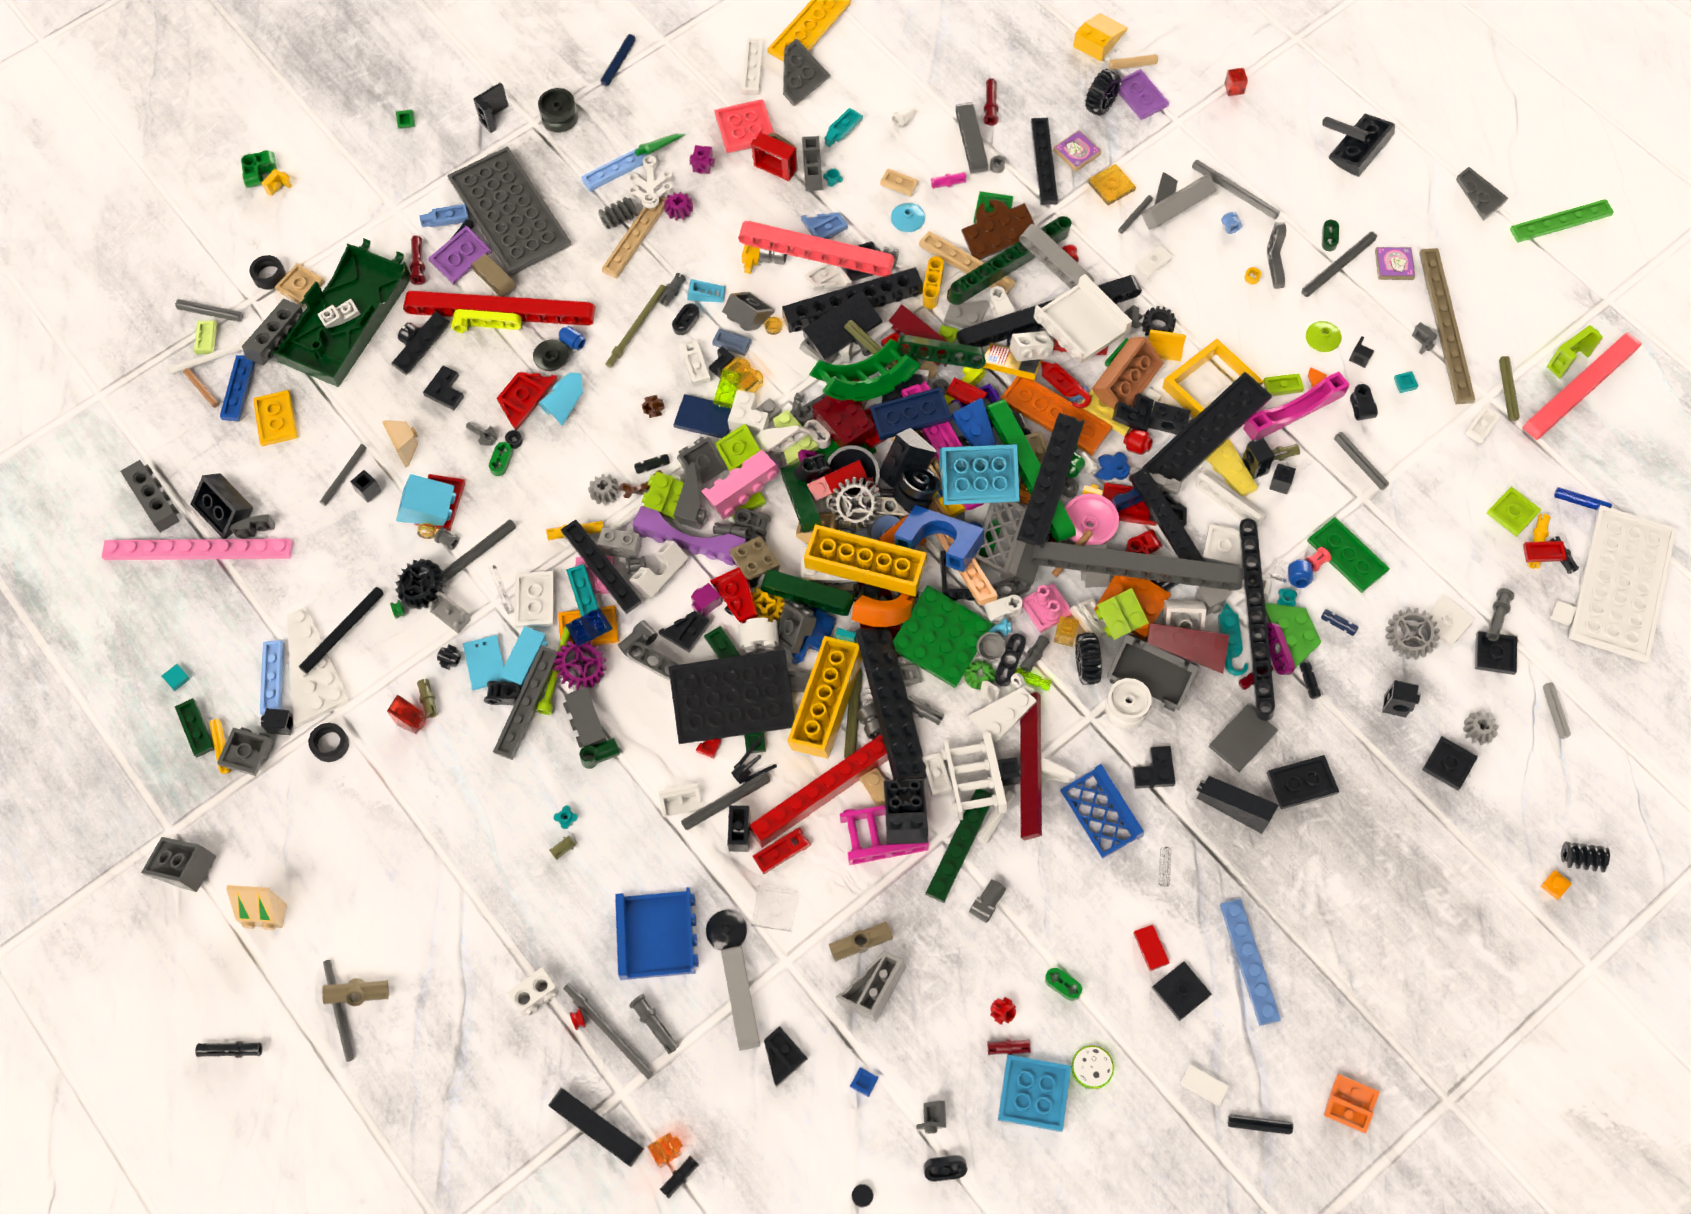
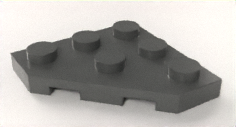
M797 38L785 47L783 58V95L795 106L830 77L825 68Z

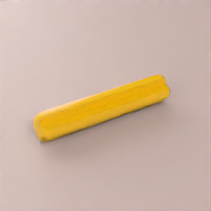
M214 719L209 722L218 761L226 743L221 721ZM218 765L221 774L231 772V769Z

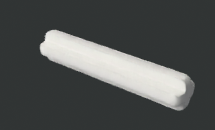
M1009 790L1004 793L1007 809L1015 798V794ZM995 807L978 834L977 839L984 844L988 842L1005 814H999L997 807Z

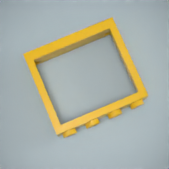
M1215 339L1164 379L1162 388L1184 409L1191 410L1190 415L1194 418L1204 408L1179 383L1215 355L1219 356L1239 376L1246 372L1261 386L1263 380L1219 339Z

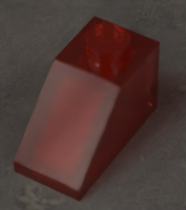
M396 695L387 710V713L397 726L414 734H417L426 723L424 713L399 695Z

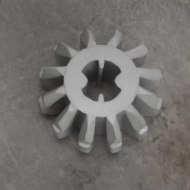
M603 473L599 478L595 476V481L589 482L588 492L590 493V498L592 501L595 500L597 504L603 502L605 506L607 501L613 503V498H618L619 496L617 479L612 478L610 474L605 477Z
M1478 711L1476 714L1474 712L1471 713L1464 720L1465 726L1462 731L1467 732L1465 738H1472V744L1478 741L1481 746L1485 742L1491 743L1493 741V738L1498 735L1497 729L1499 725L1494 724L1496 718L1490 719L1489 713L1483 715L1482 711Z

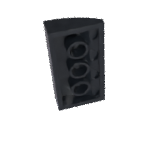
M1364 113L1354 127L1368 131L1369 138L1363 142L1346 135L1329 155V159L1341 169L1359 177L1395 134V123Z
M860 291L803 328L802 332L806 341L825 361L857 340L844 328L849 320L855 322L865 333L883 322L874 307Z

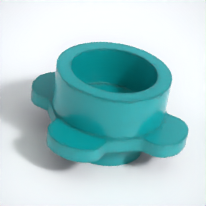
M829 169L823 174V179L828 182L827 184L830 187L843 181V177L840 176L837 169Z
M1283 588L1278 591L1279 599L1277 604L1296 606V591Z
M563 806L562 810L559 813H555L553 818L560 823L562 829H568L577 821L578 816L571 811L569 806Z

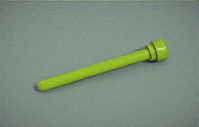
M566 626L563 630L558 647L560 652V647L562 645L566 646V642L569 641L572 631L570 626ZM553 670L544 699L538 702L536 709L538 713L544 715L552 714L553 706L551 699L558 679L557 674L560 671Z

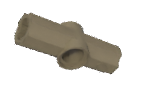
M886 921L866 930H857L853 935L830 943L829 948L833 959L837 962L857 953H865L869 948L892 940L893 936ZM858 938H864L867 942L860 946L855 941Z
M354 978L345 984L323 985V1003L347 1002L351 1006H360L364 1001L389 999L388 980L365 982L360 978Z

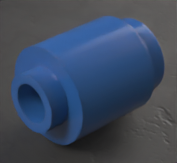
M566 326L559 331V340L573 350H581L584 347L586 338L574 328Z

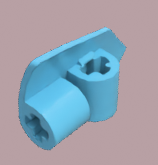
M568 373L554 385L553 391L539 401L542 410L548 415L552 414L560 425H564L583 393L582 374Z

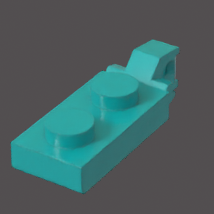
M849 107L828 127L827 135L824 137V144L831 147L836 141L842 140L863 120V116Z

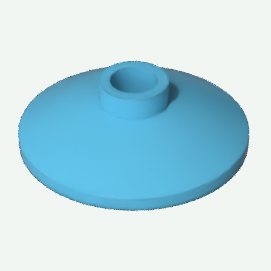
M902 203L893 209L891 222L900 231L913 232L923 226L925 213L917 204Z

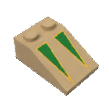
M227 885L226 890L235 920L242 925V928L254 929L255 926L271 931L275 930V928H283L287 903L272 890L266 887Z

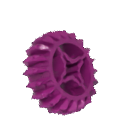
M574 639L573 644L567 641L566 646L562 645L560 647L561 652L557 651L556 655L558 658L554 659V663L557 665L554 667V671H560L557 674V678L563 677L562 684L568 682V688L575 685V690H579L580 686L582 688L588 686L593 688L595 686L594 682L600 683V678H603L605 675L603 671L607 669V666L604 665L607 660L606 658H600L604 652H597L599 645L593 648L592 641L585 644V639H582L581 643ZM575 652L574 660L565 664L566 656ZM583 652H584V653H587L588 655H590L591 658L585 657V656L583 655ZM578 661L581 665H584L583 668L579 664L577 665ZM595 666L594 674L586 677V669ZM570 671L575 672L578 677L573 676V675L570 674L569 672H570Z

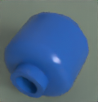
M1299 559L1293 561L1287 567L1288 581L1294 587L1305 588L1312 583L1314 575L1310 562Z

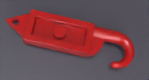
M1041 361L1042 377L1065 397H1074L1079 394L1085 399L1084 403L1081 404L1073 402L1072 405L1074 407L1085 408L1090 405L1091 396L1079 385L1078 381L1056 362L1052 364Z

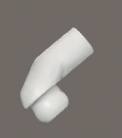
M1015 673L1011 676V683L1015 690L1023 687L1029 694L1034 693L1035 689L1026 685L1021 674Z

